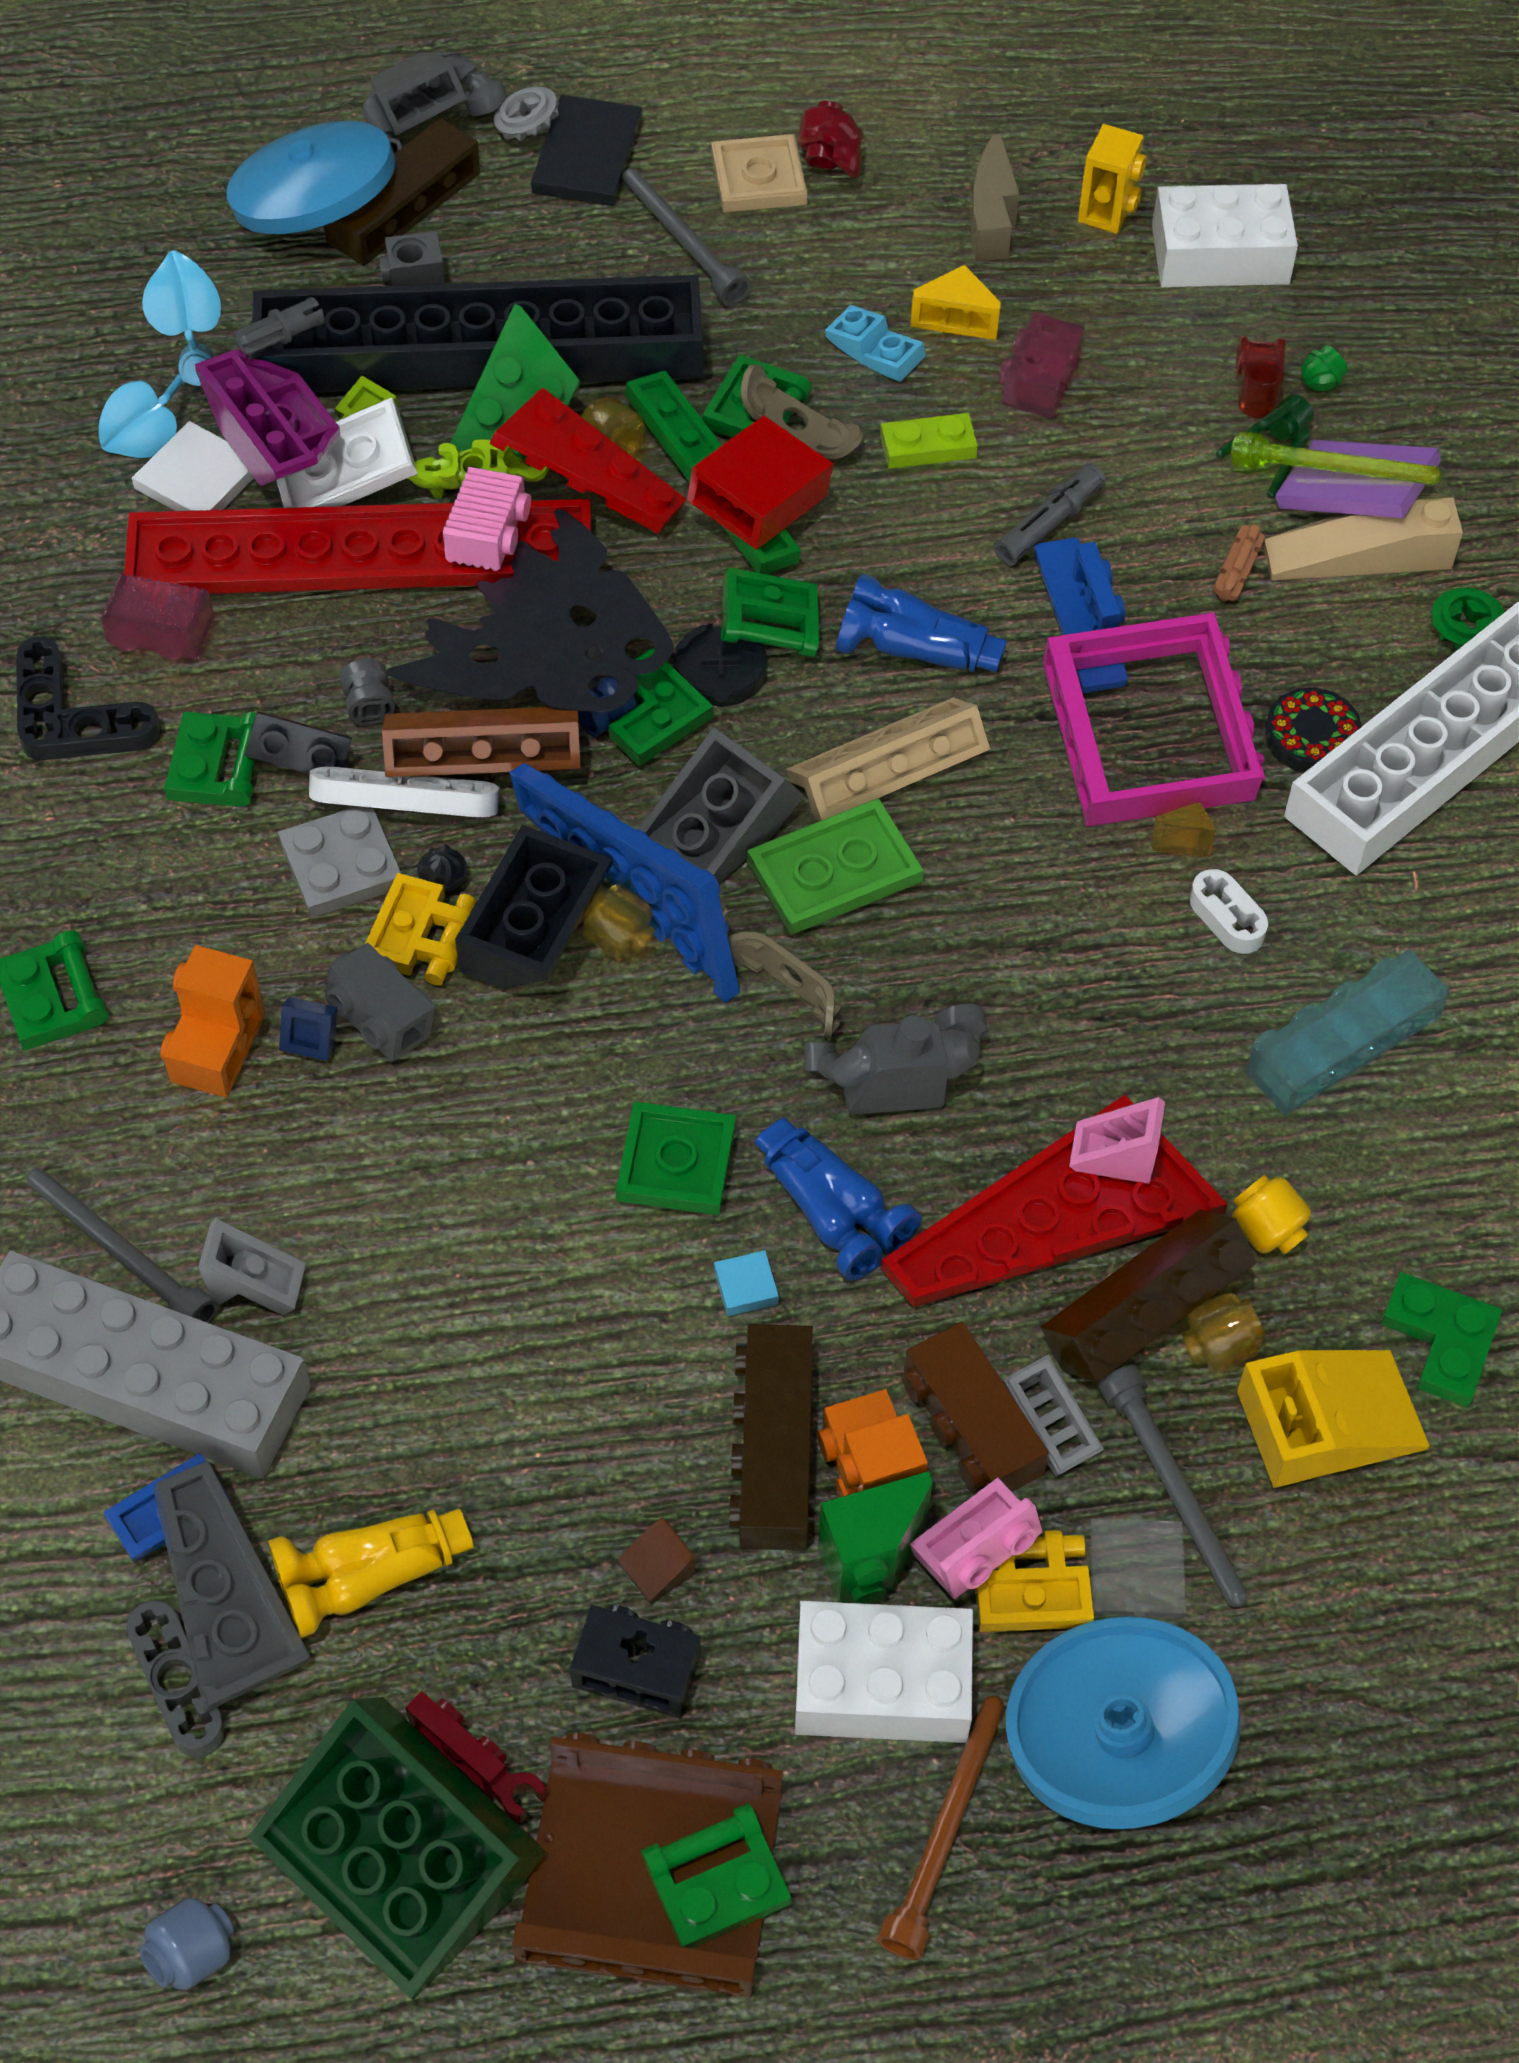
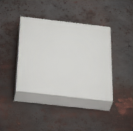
M190 421L132 477L134 489L174 511L223 510L254 479L226 440Z

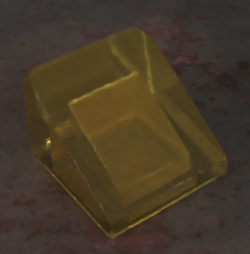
M1196 802L1158 815L1155 820L1150 846L1153 851L1207 857L1211 855L1216 829L1202 804Z

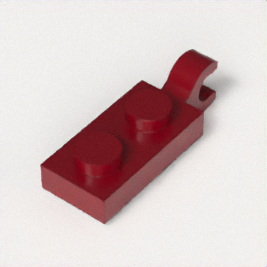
M421 1691L405 1707L409 1722L492 1801L496 1799L503 1806L506 1815L513 1821L522 1823L526 1818L525 1811L514 1802V1798L519 1792L530 1791L541 1801L547 1796L543 1782L536 1775L528 1772L517 1774L507 1772L506 1765L504 1764L507 1761V1757L503 1751L488 1737L482 1735L477 1740L462 1727L465 1723L464 1718L445 1699L440 1698L435 1703Z

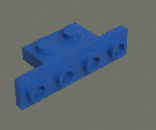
M1074 537L1035 545L1034 555L1062 635L1119 627L1120 623H1124L1125 607L1122 597L1113 593L1111 587V567L1107 559H1101L1096 542L1080 544L1079 539ZM1123 663L1076 670L1081 690L1084 693L1123 687L1127 684L1128 676Z

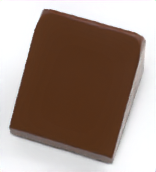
M663 1517L654 1522L617 1559V1563L650 1605L696 1573L694 1555Z

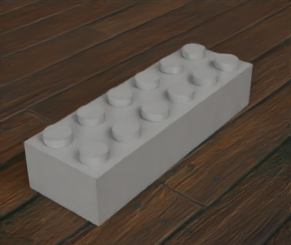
M11 1250L0 1267V1381L191 1453L199 1454L201 1452L203 1457L264 1480L311 1387L304 1358Z

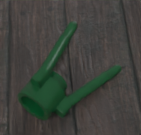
M1296 394L1289 395L1263 419L1218 449L1216 456L1218 458L1224 457L1266 428L1279 440L1292 439L1293 442L1267 492L1269 498H1274L1302 445L1311 437V432L1307 426L1313 421V408L1305 398Z

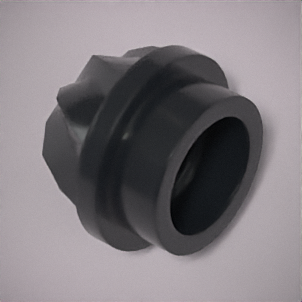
M446 844L439 848L431 847L429 852L423 855L418 863L419 879L444 885L445 895L456 892L467 876L465 858L457 850H453Z

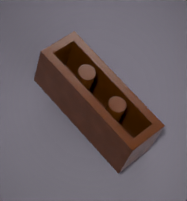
M963 1321L906 1350L904 1373L901 1374L903 1385L914 1402H923L931 1415L929 1421L933 1433L944 1447L950 1444L960 1460L958 1468L961 1476L972 1491L977 1489L980 1491L996 1478H999L1013 1492L1045 1475L1049 1456L1048 1449Z

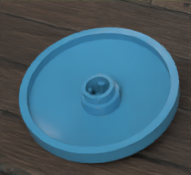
M335 121L309 126L270 142L247 158L237 168L229 181L226 193L227 200L235 219L249 230L264 234H288L314 229L349 215L373 199L391 179L395 169V155L387 135L374 125L358 121Z
M1114 1617L1095 1620L1094 1622L1072 1628L1055 1637L1033 1655L1018 1675L1011 1690L1006 1711V1732L1015 1767L1028 1789L1042 1803L1058 1814L1075 1822L1107 1829H1132L1151 1826L1170 1820L1196 1806L1225 1777L1232 1765L1240 1740L1241 1720L1236 1689L1230 1673L1218 1655L1206 1643L1188 1631L1170 1623L1142 1617Z

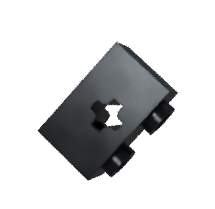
M591 1605L570 1665L572 1688L681 1719L701 1657V1636L693 1634L691 1628L680 1622L663 1620L658 1624L640 1619L636 1612L624 1606L608 1605L605 1609ZM638 1650L647 1652V1655H641L638 1663L629 1661V1658L636 1656Z

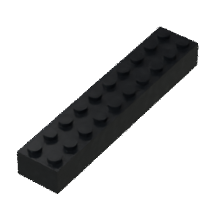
M699 275L253 291L252 323L268 317L269 311L273 309L282 311L305 301L309 297L315 298L319 303L317 307L312 309L313 312L322 309L324 324L292 336L291 342L283 345L278 342L251 354V359L268 361L298 373L312 392L349 391L361 376L385 390L477 386L514 304L524 309L580 382L632 381L661 371H666L671 379L703 378V331Z

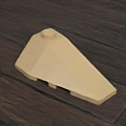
M1428 493L1418 495L1404 518L1339 513L1264 539L1263 548L1271 581L1446 570L1453 567L1463 531L1454 497Z

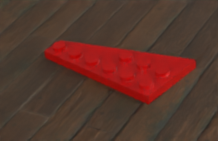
M1123 1095L1094 1116L1134 1105V1103L1126 1095ZM1073 1129L883 1258L881 1270L913 1307H917L1172 1230L1199 1209L1225 1214L1228 1203L1162 1133H1160L1159 1146L1150 1184L1075 1171L1069 1166L1075 1129Z

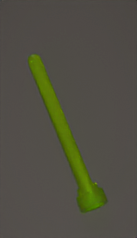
M1240 431L1235 436L1231 450V459L1235 467L1253 470L1269 462L1429 485L1437 484L1442 478V472L1436 466L1270 444L1268 439H1264L1260 433Z

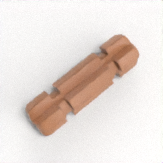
M1252 524L1251 527L1243 525L1239 528L1234 543L1222 565L1220 574L1213 585V591L1222 602L1226 600L1235 601L1239 598L1244 583L1264 542L1265 536L1259 531L1260 527Z

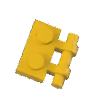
M397 873L365 944L369 943L382 956L390 958L398 968V971L405 975H411L417 960L427 962L429 966L424 975L425 980L433 985H442L447 972H452L458 962L455 938L477 900L471 895L461 894L455 906L442 903L445 898L444 885ZM433 924L445 928L439 942L427 939Z
M1044 1530L1043 1536H1037L1028 1550L1019 1555H1012L996 1567V1570H992L989 1578L982 1585L975 1588L979 1632L1067 1629L1094 1622L1088 1566L1066 1567L1065 1558L1085 1557L1084 1535H1062L1061 1530ZM1044 1559L1046 1568L1015 1569V1560Z

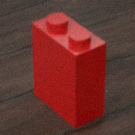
M763 415L692 467L687 501L758 550L827 497L834 463Z

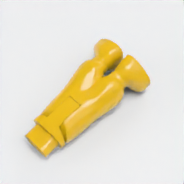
M460 1508L439 1516L436 1515L434 1509L427 1511V1520L423 1513L366 1527L326 1534L315 1542L312 1552L307 1554L301 1553L288 1538L280 1536L268 1540L274 1567L300 1638L314 1634L327 1614L346 1615L352 1613L393 1588L427 1575L441 1567L453 1564L451 1556L474 1548L472 1537ZM327 1581L325 1585L319 1588L310 1587L315 1583Z

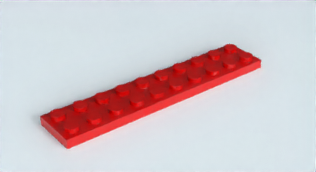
M590 499L531 501L527 520L525 522L518 521L516 526L518 528L517 544L520 541H524L536 551L554 561H558L559 548L550 534V531L560 527L554 514L555 510L561 509L566 511L585 525L591 532ZM454 503L129 512L123 585L126 596L478 586L477 583L479 581L496 583L501 578H512L514 572L511 562L517 557L516 551L513 555L505 554L502 565L496 572L492 568L486 570L483 566L477 568L473 564L467 566L465 563L459 565L456 561L452 563L447 561L443 530Z

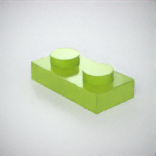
M969 413L881 423L880 437L888 469L977 458L978 445Z

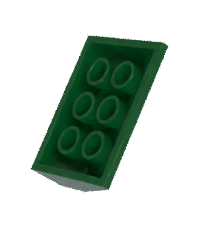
M384 1697L353 1699L248 1836L410 1999L416 1998L511 1900L546 1854L534 1840Z

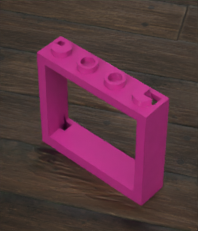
M1214 612L1048 637L1042 663L1086 827L1255 800L1261 782L1266 779L1262 768L1265 759L1261 752L1256 753L1252 740L1254 737L1253 718L1249 711L1243 710L1240 700L1242 695L1241 678L1237 670H1231L1228 660L1230 654L1228 636L1223 637V633L1220 632ZM1197 652L1232 773L1109 792L1076 670Z

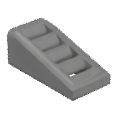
M1049 1355L1002 1380L1048 1449L1047 1465L1056 1477L1104 1450ZM1039 1383L1044 1391L1028 1399L1023 1390ZM1051 1400L1056 1409L1038 1417L1034 1409ZM1064 1418L1069 1426L1049 1436L1045 1427ZM1076 1435L1082 1444L1060 1455L1056 1446Z

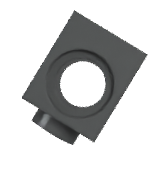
M437 231L385 237L387 256L379 257L383 283L391 282L392 286L445 284Z

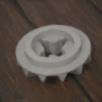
M531 87L519 90L509 96L497 109L494 116V124L498 132L502 133L506 140L516 137L519 141H523L528 135L533 134L537 136L539 130L550 128V120L555 119L559 115L557 109L559 102L554 92L545 87Z

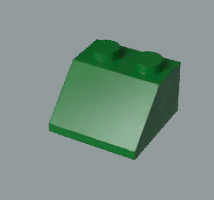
M929 1471L821 1503L818 1548L837 1603L874 1604L882 1600L886 1593L894 1589L912 1554L910 1543L922 1535L927 1525L933 1483Z

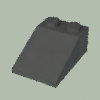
M713 727L638 829L645 832L650 839L668 850H675L683 859L699 869L708 870L720 883L747 860V850L766 843L778 832L804 795L776 771Z

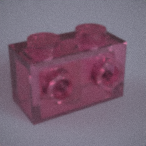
M1034 312L1027 329L1020 328L1017 332L1013 345V358H1005L998 378V384L1004 386L1002 405L1053 419L1081 358L1085 327Z

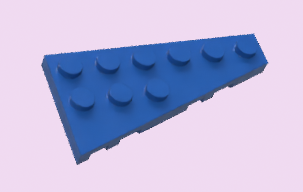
M525 762L510 772L519 810L543 833L613 858V865L605 877L613 885L609 888V895L659 942L669 938L682 955V963L694 975L701 970L715 981L713 992L724 1003L740 993L727 935L729 926L723 916L719 898L721 890L718 881L711 872L706 869H699L683 859L675 850H668L650 839L642 830H635L620 821L612 812L602 810L587 801L581 793L569 790L556 782L551 775L543 774Z

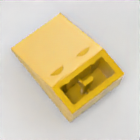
M1297 1350L1245 1364L1237 1393L1273 1488L1425 1451L1430 1447L1391 1350Z

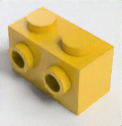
M1106 124L1102 125L1086 156L1078 222L1118 234L1128 212H1136L1142 195V188L1137 187V181L1141 180L1147 163V155L1141 154L1144 135Z

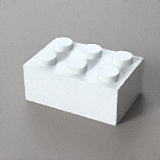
M1287 184L1158 187L1152 230L1161 287L1290 284L1298 245Z
M801 1601L795 1735L967 1743L972 1720L973 1609Z

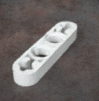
M318 767L312 769L309 775V798L318 802L467 817H490L498 813L499 787L490 782L436 776L385 777V772L341 767Z

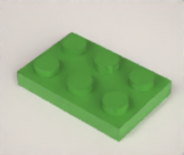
M879 798L747 850V862L790 935L923 882V868Z

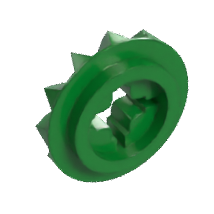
M1455 588L1446 591L1434 602L1431 610L1430 628L1438 630L1440 642L1448 640L1453 642L1457 651L1505 613V611L1493 596L1484 591L1474 588ZM1462 611L1470 622H1476L1474 629H1470L1465 622L1460 621Z

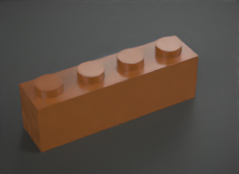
M536 707L385 714L382 740L385 777L511 772L524 762L538 771L581 769L578 710Z

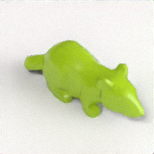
M478 439L473 441L471 449L462 452L451 443H442L439 446L438 452L443 457L438 460L433 457H427L416 461L415 466L418 474L406 479L412 481L420 488L429 489L435 498L442 499L445 489H460L462 487L468 467L523 476L524 480L528 482L542 480L548 473L549 468L545 466L541 472L524 463L516 456L513 451L514 449L506 446L505 450L502 451L490 445L491 440Z

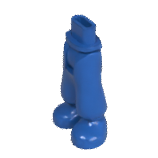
M861 574L856 584L853 598L850 600L837 639L836 651L845 654L852 653L864 638L869 637L873 639L875 647L885 654L918 659L960 670H965L970 662L968 671L975 672L976 667L997 672L1007 640L989 635V628L984 625L976 624L965 618L935 608L907 591L884 589L875 577Z
M783 1117L757 1136L755 1144L766 1155L765 1165L773 1171L780 1183L801 1208L818 1237L829 1248L839 1251L837 1269L847 1281L858 1280L872 1273L879 1267L882 1261V1251L888 1256L910 1241L920 1227L922 1216L912 1205L901 1204L886 1211L885 1199L878 1187L846 1164L824 1143L812 1134L810 1135L804 1127L796 1129L787 1118ZM855 1225L864 1228L871 1236L858 1232Z

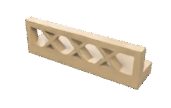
M951 698L789 767L786 771L791 783L805 788L814 819L822 821L990 750L977 705Z

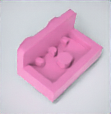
M996 1478L911 1542L910 1546L913 1555L951 1597L956 1599L967 1589H974L982 1585L989 1578L992 1570L1012 1555H1019L1028 1550L1036 1540V1537L1042 1533V1528L1036 1506L1028 1498L1020 1501L999 1478Z

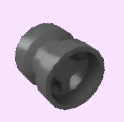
M375 659L355 660L341 670L339 677L343 693L347 696L346 706L351 721L362 726H372L382 723L385 714H394L395 704L392 692L387 688L389 679L386 667L381 661Z

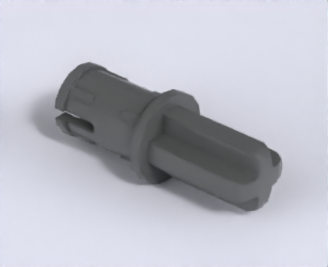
M309 297L305 301L285 310L273 309L269 311L268 317L235 332L236 344L239 350L245 355H251L278 342L285 345L291 342L292 336L324 324L322 309L315 312L312 309L317 307L319 303L315 298Z

